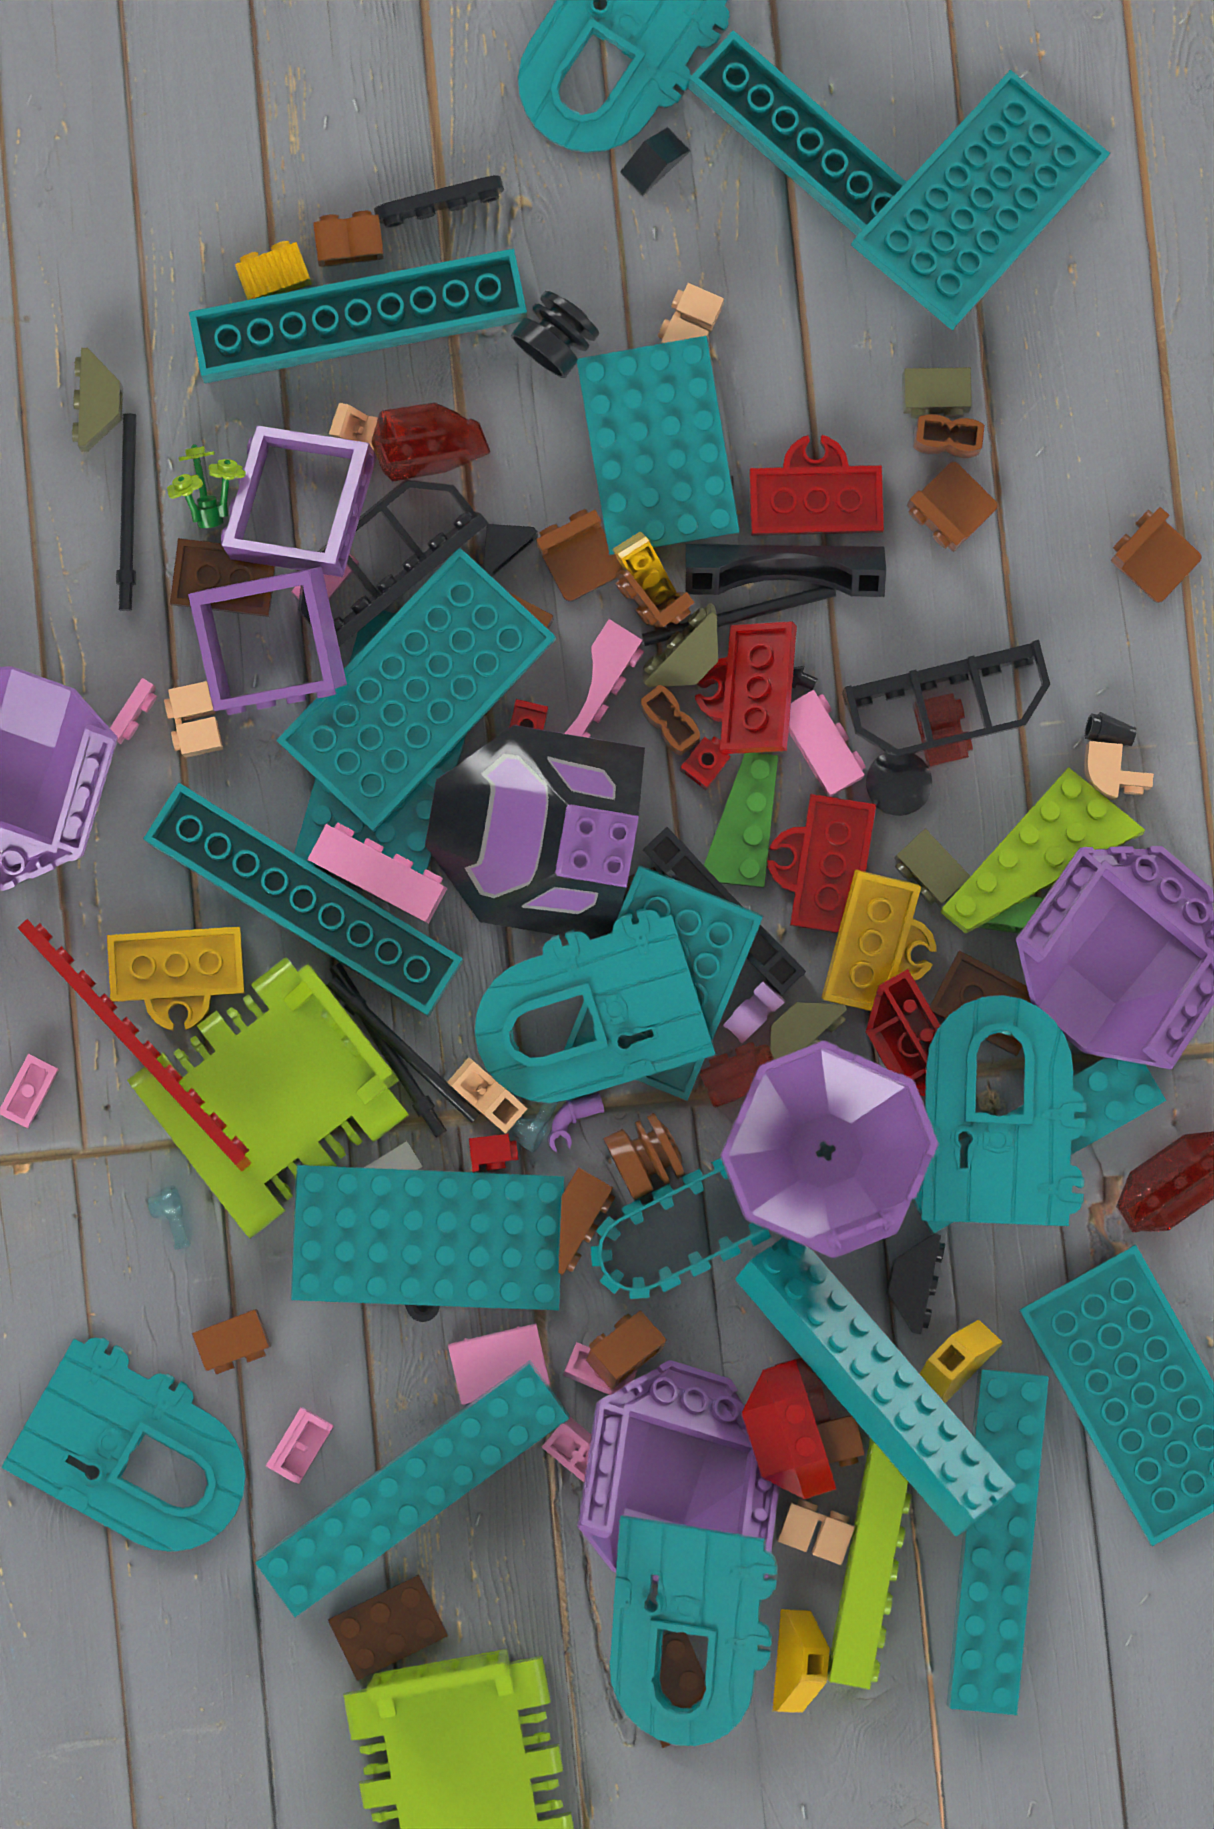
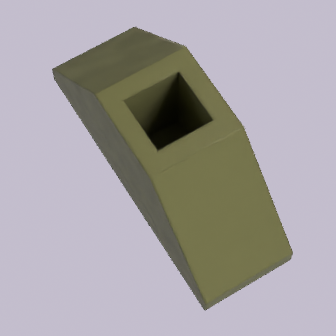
M81 347V357H75V377H80V390H74L73 398L74 409L79 410V422H73L72 438L73 442H78L81 452H88L122 421L123 387L120 381L89 348Z
M709 603L704 609L702 607L698 608L689 618L688 622L690 624L682 633L676 631L665 644L667 648L658 657L655 654L645 663L643 667L644 684L648 687H657L658 685H696L718 662L717 615L713 604Z
M796 1002L770 1026L768 1062L821 1042L818 1036L826 1029L831 1033L834 1032L846 1021L842 1014L848 1009L843 1004Z

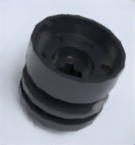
M545 291L540 297L545 306L535 303L532 307L540 322L523 318L511 333V338L542 367L560 378H566L578 361L570 347L573 346L581 351H587L589 344L585 338L595 341L599 336V331L588 319L587 315L575 304L551 291Z

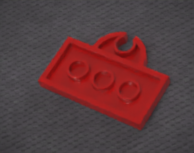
M806 435L790 446L785 454L783 467L750 468L751 536L883 533L882 465L849 466L847 455L838 442L828 436L821 435L820 444L825 452L821 459L813 460L807 456L806 448L810 443L809 435Z
M793 621L730 625L728 656L719 658L718 662L697 683L700 688H707L711 684H718V690L713 696L705 697L702 694L694 696L695 701L705 715L714 721L722 722L720 750L724 754L787 751L797 626Z
M810 794L805 827L789 828L781 832L772 841L769 847L770 850L776 851L780 848H787L793 854V862L788 866H780L774 860H767V868L772 879L782 889L795 893L790 926L831 933L839 932L855 870L866 872L876 804Z

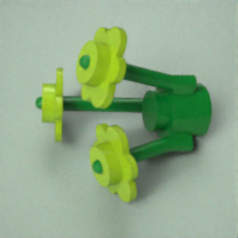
M194 444L191 448L185 449L186 456L178 457L179 461L193 459L196 475L183 474L176 477L172 484L167 487L168 496L171 499L185 496L191 510L192 521L194 523L197 522L199 528L217 527L223 524V517L229 516L227 507L229 480L243 478L246 476V472L242 470L243 467L241 465H237V462L230 459H221L217 464H210L208 466L209 475L217 478L222 477L220 502L217 501L216 496L207 495L200 457L214 455L215 452H205L204 446L197 447ZM199 489L200 498L197 499L196 504L192 492Z

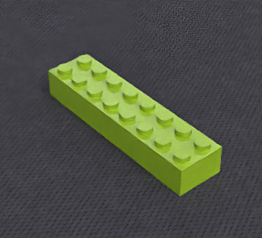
M871 1437L855 1515V1529L851 1537L832 1639L827 1676L829 1682L869 1690L871 1682L877 1683L879 1677L880 1662L876 1659L877 1648L883 1649L887 1629L882 1626L883 1615H890L893 1595L888 1592L890 1581H896L899 1561L894 1559L896 1547L902 1548L905 1528L900 1523L902 1513H909L912 1496L909 1492H906L908 1480Z

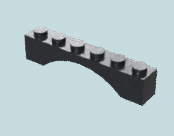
M686 544L685 592L691 595H719L732 588L749 583L792 580L824 585L839 590L851 597H884L886 581L885 547Z
M668 827L661 831L642 850L666 876L743 907ZM760 925L746 959L783 995L806 970Z

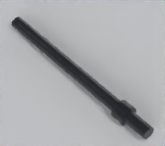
M132 413L123 414L120 569L116 570V584L119 585L120 611H132V587L136 585V571L133 570L136 414Z
M822 586L716 614L717 628L836 597V591L833 588ZM668 623L665 628L642 633L644 646L668 641L676 631L682 633L690 623Z
M340 962L329 969L333 977L336 976L351 992L360 994ZM361 1019L413 1101L412 1107L418 1117L422 1116L436 1138L445 1133L447 1130L433 1109L436 1106L429 1095L425 1096L399 1054Z
M336 976L326 985L345 1003L343 1007L351 1015L356 1014L466 1119L471 1123L476 1120L481 1113L365 1005L366 1000L360 994L351 992Z

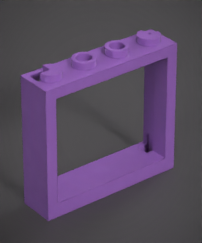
M256 426L254 437H250L248 441V458L245 467L243 466L242 468L246 472V476L238 478L239 489L237 496H234L230 503L231 516L228 527H224L221 534L222 547L230 559L295 570H306L322 566L323 574L343 577L377 457L372 447L367 442ZM269 447L351 459L325 553L243 540Z
M322 566L188 594L214 711L226 709L227 715L247 711L246 705L256 704L257 710L276 706V700L286 698L287 704L307 700L306 694L315 692L317 698L336 695L335 688L347 685ZM303 585L323 680L231 697L211 603Z

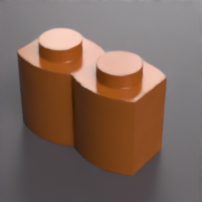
M364 210L352 213V217L347 219H339V215L330 214L321 216L319 221L313 222L319 267L384 259L379 215H372L371 211Z
M923 415L918 418L916 423L913 448L926 454L947 452L959 458L976 457L982 449L985 425L969 418L951 421L941 415Z
M658 685L641 698L640 704L643 715L651 725L661 730L664 742L674 753L682 756L700 741V732L696 723L690 716L680 711L675 696L667 688Z

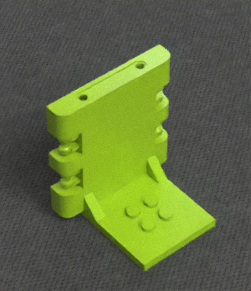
M287 957L283 958L251 983V986L270 1010L263 1013L248 994L243 998L244 1004L258 1018L252 1024L247 1026L242 1020V1016L233 1007L226 1011L241 1032L236 1035L217 1010L197 1025L198 1029L215 1049V1052L211 1055L196 1035L190 1039L192 1047L204 1058L203 1062L194 1067L184 1051L178 1048L173 1052L188 1072L182 1076L183 1079L179 1084L186 1092L193 1088L205 1101L201 1108L208 1116L215 1112L227 1125L223 1132L230 1139L237 1136L250 1150L245 1156L251 1161V1164L241 1172L145 1066L127 1079L140 1099L250 1239L287 1211L266 1185L267 1183L272 1181L288 1201L293 1197L292 1190L278 1176L285 1169L289 1168L296 1180L295 1162L298 1159L304 1165L338 1167L320 1142L325 1139L338 1157L342 1159L347 1155L345 1149L331 1135L341 1126L352 1143L358 1146L363 1142L348 1120L354 1117L372 1142H376L409 1116L408 1112L390 1090L393 1085L399 1082L397 1076L309 964L300 971H297ZM162 1052L161 1056L157 1059L161 1065L166 1068L171 1064L181 1075L167 1055Z
M506 1648L374 1673L367 1689L343 1693L351 1740L384 1735L385 1741L359 1746L360 1754L365 1755L374 1754L378 1751H387L388 1762L368 1764L363 1767L364 1775L388 1771L391 1773L389 1776L359 1781L363 1809L396 1804L397 1807L372 1813V1821L384 1822L388 1819L399 1818L400 1829H574L571 1812L538 1818L537 1813L560 1809L563 1807L562 1800L558 1799L535 1803L533 1792L553 1790L559 1786V1781L554 1778L531 1782V1778L562 1772L563 1763L559 1744L525 1749L526 1745L551 1740L550 1732L541 1731L523 1736L521 1724L539 1723L547 1719L546 1711L519 1715V1710L551 1703L543 1656L510 1662Z

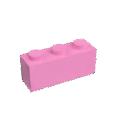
M812 690L791 703L789 733L827 797H833L863 779L865 775L862 770L866 766L858 752L851 753L845 742L849 740V737L840 723L834 724L828 713L832 709L824 695L817 696L815 691Z

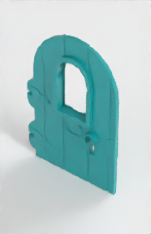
M556 0L530 39L521 57L518 88L525 114L534 127L548 140L569 150L585 153L604 152L622 146L639 134L659 106L669 108L679 102L682 95L673 88L676 85L683 91L687 90L691 73L686 64L697 47L705 49L710 48L713 44H717L721 35L712 30L714 26L722 31H725L729 26L730 14L729 10L725 7L728 0H607L604 10H597L593 6L595 2L600 0ZM595 35L603 41L606 40L622 50L621 53L632 59L604 104L594 113L581 115L579 112L570 110L564 102H561L559 90L562 80L591 36Z
M642 908L636 910L639 923L633 924L631 913L623 914L614 923L613 933L590 940L588 935L582 931H568L565 933V938L569 944L565 946L562 944L560 935L552 936L543 947V955L513 965L493 980L482 996L476 1013L475 1023L478 1052L486 1069L493 1078L514 1095L531 1101L553 1103L574 1099L716 1055L673 916L669 915L661 918L656 911ZM583 995L586 1007H589L590 1013L593 1016L595 1026L593 1029L596 1041L544 1057H528L518 1050L519 1047L514 1041L512 1028L519 1016L530 1010ZM652 1029L654 1034L652 1037L634 1041L629 1047H624L619 1042L621 1035L632 1036Z
M1000 995L982 997L968 1002L944 1020L937 1029L928 1050L925 1111L938 1141V1146L922 1181L921 1221L1069 1226V1214L1076 1213L1084 1202L1083 1193H1072V1186L1077 1188L1084 1187L1085 1178H1083L1082 1171L1077 1166L1071 1165V1140L1078 1139L1083 1134L1084 1128H1086L1085 1118L1074 1119V1112L1086 1113V1103L1084 1097L1079 1092L1073 1091L1072 1054L1066 1037L1052 1017L1038 1006L1023 999ZM996 1033L1013 1035L1022 1044L1025 1056L1023 1114H1010V1116L1003 1115L999 1117L989 1115V1113H975L977 1053L980 1043L989 1035ZM961 1132L967 1133L970 1138L969 1144L966 1146L967 1168H960L961 1144L958 1136Z
M95 1337L89 1339L84 1344L74 1338L1 1468L131 1541L152 1550L182 1551L193 1549L212 1540L227 1527L236 1515L244 1496L245 1466L243 1455L236 1439L223 1423L208 1412L192 1404L194 1396L193 1392L188 1388V1384L180 1381L176 1390L172 1391L169 1387L174 1383L175 1377L170 1374H155L148 1380L128 1368L129 1358L123 1351V1348L115 1345L110 1355L104 1353L110 1344L109 1340L103 1337L102 1339ZM145 1435L194 1461L204 1470L207 1481L205 1493L195 1505L186 1508L170 1505L122 1478L128 1466L130 1454L140 1445ZM69 1455L88 1466L94 1465L98 1467L99 1476L94 1480L89 1479L87 1473L66 1462Z
M625 1515L620 1516L610 1654L611 1683L615 1696L626 1715L641 1730L652 1735L654 1738L673 1745L698 1746L712 1743L729 1734L743 1719L751 1704L755 1686V1672L762 1670L771 1657L770 1650L760 1648V1645L771 1646L772 1636L768 1626L759 1620L761 1600L770 1597L776 1589V1579L767 1578L765 1574L776 1575L778 1565L772 1553L765 1550L766 1539ZM653 1575H659L658 1593L655 1597L658 1604L653 1603L650 1598L654 1591V1588H652ZM663 1630L708 1637L706 1690L703 1699L691 1708H679L671 1705L672 1702L662 1692L660 1671Z

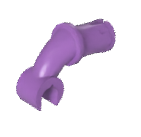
M599 1092L571 1101L565 1100L566 1102L555 1115L552 1130L547 1138L551 1149L557 1152L554 1142L559 1136L565 1138L566 1146L570 1149L572 1138L567 1133L570 1123L575 1124L577 1119L604 1112Z

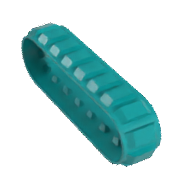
M721 1158L711 1162L714 1171L703 1176L700 1169H697L681 1177L684 1186L673 1191L670 1184H667L651 1193L654 1201L643 1206L640 1199L621 1208L624 1214L623 1217L614 1221L608 1216L596 1230L602 1238L599 1241V1246H591L592 1267H601L604 1276L599 1281L615 1294L621 1288L629 1291V1299L650 1298L649 1289L660 1285L662 1291L665 1292L681 1284L679 1275L690 1271L692 1276L695 1277L711 1269L712 1267L708 1260L718 1255L725 1262L741 1254L739 1245L748 1240L754 1247L772 1238L768 1229L751 1223L748 1225L751 1235L735 1243H732L728 1236H725L718 1240L721 1250L704 1259L696 1251L688 1255L690 1266L674 1274L666 1266L658 1270L661 1280L649 1286H645L643 1277L633 1278L632 1288L625 1287L619 1284L624 1276L623 1273L617 1268L611 1274H608L605 1270L603 1262L612 1260V1250L602 1249L603 1241L606 1236L613 1241L620 1236L621 1233L615 1227L619 1222L630 1217L632 1222L637 1225L644 1221L642 1211L659 1202L665 1210L673 1207V1195L690 1187L695 1195L704 1191L702 1180L720 1172L725 1180L728 1179Z

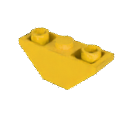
M638 532L612 549L623 570H628L655 606L664 603L670 596L676 593L650 541L642 532Z
M977 1320L952 1334L928 1358L919 1374L946 1403L1003 1344V1341L980 1320Z
M781 1609L772 1711L803 1713L827 1683L830 1648L812 1612L809 1610Z

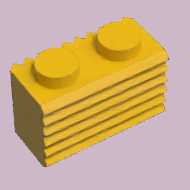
M289 241L276 243L271 246V251L261 255L258 252L248 253L240 258L239 263L235 264L247 300L292 292L312 285L297 242L292 244Z

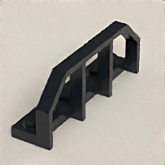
M405 479L360 516L356 531L381 512L414 555L402 564L404 569L395 577L390 574L381 580L376 586L378 591L350 556L348 557L346 565L371 596L368 598L365 595L358 599L350 607L353 611L344 619L339 616L333 620L339 647L489 524L481 513L472 509L454 485ZM409 488L449 492L465 512L453 522L455 527L446 535L441 532L432 538L427 544L430 548L424 553L387 508L391 502ZM327 544L317 552L325 553ZM301 585L298 610L311 625L303 585Z
M1035 640L1026 645L976 657L973 655L964 660L919 671L911 670L906 674L853 687L851 685L846 686L842 691L844 704L849 707L855 734L891 756L898 758L1025 727L1048 690L1050 681L1040 641ZM1035 659L1041 686L1020 720L992 726L979 673H982V677L993 676L1002 673L1001 667L1014 665L1015 670L1034 665L1033 660ZM969 675H971L984 728L934 740L922 692L937 689V683L947 680L950 681V685L967 682L970 680ZM913 689L926 742L897 749L861 726L857 708L872 705V699L885 696L886 701L904 697V691Z

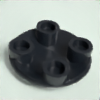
M885 752L871 764L866 776V789L872 804H876L878 809L890 815L903 816L919 810L926 803L932 790V776L927 764L918 755L910 754L895 758Z

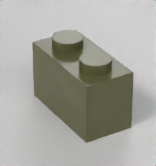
M971 367L904 369L902 374L903 414H911V418L918 419L920 416L931 413H944L946 418L964 417V413H969L972 407Z
M926 828L894 857L898 862L895 868L906 880L909 881L913 878L921 886L920 895L930 905L936 902L940 907L970 877L964 868Z

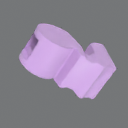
M764 980L753 991V996L746 999L733 1012V1015L723 1024V1027L728 1028L742 1044L767 1020V1016L771 1012H775L786 1000Z

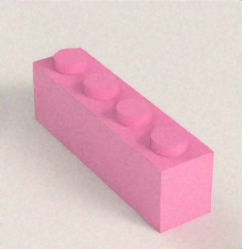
M338 822L334 828L327 824L325 825L307 860L429 924L447 890L445 886L440 884L443 880L442 877L425 869L423 874L411 869L413 862L398 854H395L393 859L382 854L384 847L366 838L364 844L352 838L355 833L353 830Z

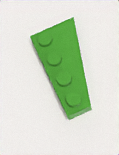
M744 754L704 863L709 872L722 884L764 888L778 755Z

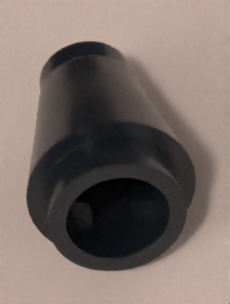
M1102 712L1090 714L1085 727V739L1095 742L1123 744V746L1133 745L1136 737V727L1130 726Z

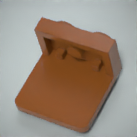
M951 462L922 491L918 490L909 499L907 507L910 509L908 511L917 523L920 525L925 524L933 532L932 537L940 546L945 549L948 547L954 552L996 511L998 504L957 462Z
M1161 507L1154 513L1149 509L1135 523L1139 527L1132 537L1126 533L1113 547L1117 553L1111 559L1115 566L1157 603L1163 602L1202 559L1201 553L1166 522L1170 515Z
M587 509L580 510L569 517V523L561 527L553 524L539 532L541 537L536 539L538 550L563 598L568 602L617 579L615 573L623 570L616 555H609L606 534L601 527V519L596 509L589 513Z
M619 570L615 573L618 579L615 583L616 587L626 599H633L639 607L635 611L646 625L664 627L669 622L670 624L673 622L677 624L691 613L689 607L695 602L687 592H676L664 603L656 607L628 570Z

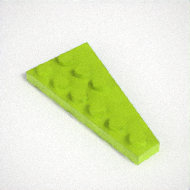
M1068 767L943 906L940 913L966 934L997 917L1006 909L1029 899L1031 895L1054 885L1079 848L1093 847L1094 850L1119 847L1129 840L1143 835L1145 829Z

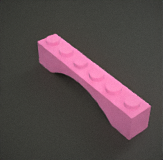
M608 619L591 646L593 670L587 700L577 719L564 734L591 737L587 730L593 721L598 724L600 723L609 708L605 705V702L610 694L618 695L627 680L623 677L624 672L629 665L635 668L645 652L640 649L643 642L642 639Z

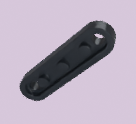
M492 175L386 202L375 207L374 213L379 215L380 224H384L385 228H392L403 224L404 219L416 216L418 220L433 217L436 215L435 211L448 208L449 211H458L466 208L469 202L480 200L481 203H489L499 199V194L504 191L501 176Z

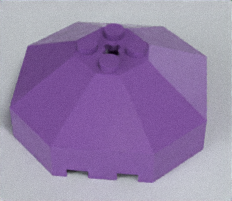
M822 1041L758 1067L720 1157L745 1220L831 1258H836L898 1233L911 1200L916 1197L928 1165L937 1149L938 1141L913 1079L840 1049L829 1042ZM825 1141L827 1146L833 1145L835 1147V1151L831 1153L832 1159L830 1161H826L824 1157H817L816 1151L820 1149L819 1143Z

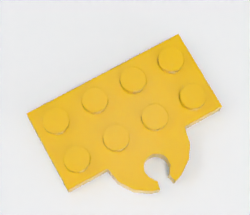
M855 870L821 996L823 1000L871 1011L878 985L906 969L909 970L914 980L920 979L933 966L931 962L925 959L914 962L910 957L912 949L917 945H924L930 952H937L932 932L921 921L913 918L921 890L920 885Z
M241 927L107 935L110 999L113 1002L144 1000L146 1010L154 1022L167 1030L174 1031L175 1024L171 1021L169 1013L176 1005H183L187 1008L188 1017L184 1025L185 1029L189 1030L204 1020L210 1009L212 996L245 994Z

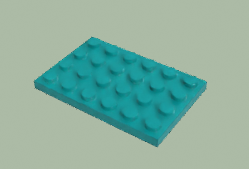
M700 336L578 358L577 367L609 555L614 554L613 548L638 532H642L648 538L653 548L740 533L708 337Z
M639 865L617 920L621 918V915L631 913L633 924L639 923L636 910L642 908L656 911L661 918L669 915L673 916L710 1037L713 1040L763 915ZM583 1001L564 1050L597 1040L593 1029L595 1027L593 1016L590 1013L589 1007H586L585 1001ZM652 1029L632 1036L621 1035L619 1042L622 1046L629 1047L634 1041L652 1037L654 1034ZM704 1059L636 1080L688 1101Z

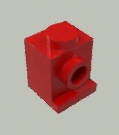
M516 699L509 728L513 725L520 726L523 721L529 720L533 723L534 729L544 730L549 711L548 706Z
M704 736L680 767V771L704 790L708 789L731 758L730 755L724 754L720 750L721 740L715 736L711 740ZM704 754H711L714 757V762L711 765L702 763L701 757Z
M509 1134L469 1138L472 1172H480L479 1165H486V1171L505 1169V1162L519 1160L517 1141H510Z

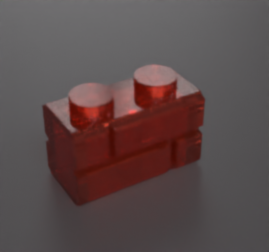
M750 1042L735 1048L736 1056L729 1058L728 1054L724 1053L708 1060L710 1067L700 1070V1076L705 1088H708L707 1093L712 1106L716 1108L747 1095L758 1067L774 1060L769 1045L763 1044L755 1047L754 1043Z

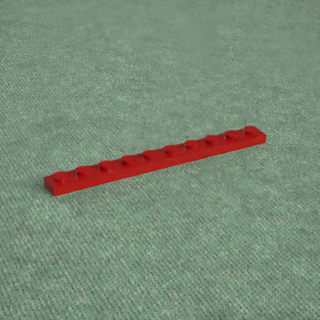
M26 919L17 927L241 1172L251 1164V1161L245 1156L250 1150L237 1136L230 1139L223 1132L227 1125L215 1112L208 1116L201 1108L205 1101L193 1088L187 1092L179 1084L183 1077L171 1064L166 1068L161 1065L157 1060L161 1056L160 1052L148 1040L144 1044L135 1036L139 1032L137 1027L127 1017L121 1021L115 1015L114 1011L118 1007L105 993L99 997L92 990L96 983L84 970L77 973L70 966L75 960L62 946L56 950L49 943L53 936L43 925L39 923L34 927Z

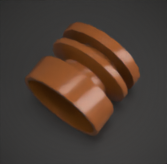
M655 1113L647 1116L652 1131L646 1133L639 1120L635 1122L638 1138L634 1140L629 1137L624 1129L603 1138L634 1201L654 1192L650 1177L654 1174H657L665 1185L669 1184L670 1180L665 1169L670 1166L677 1179L685 1176L681 1153L670 1131L657 1118Z

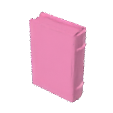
M536 1323L522 1327L517 1326L514 1329L472 1339L465 1338L463 1341L448 1344L461 1405L472 1403L529 1360L534 1364L546 1383L550 1384Z

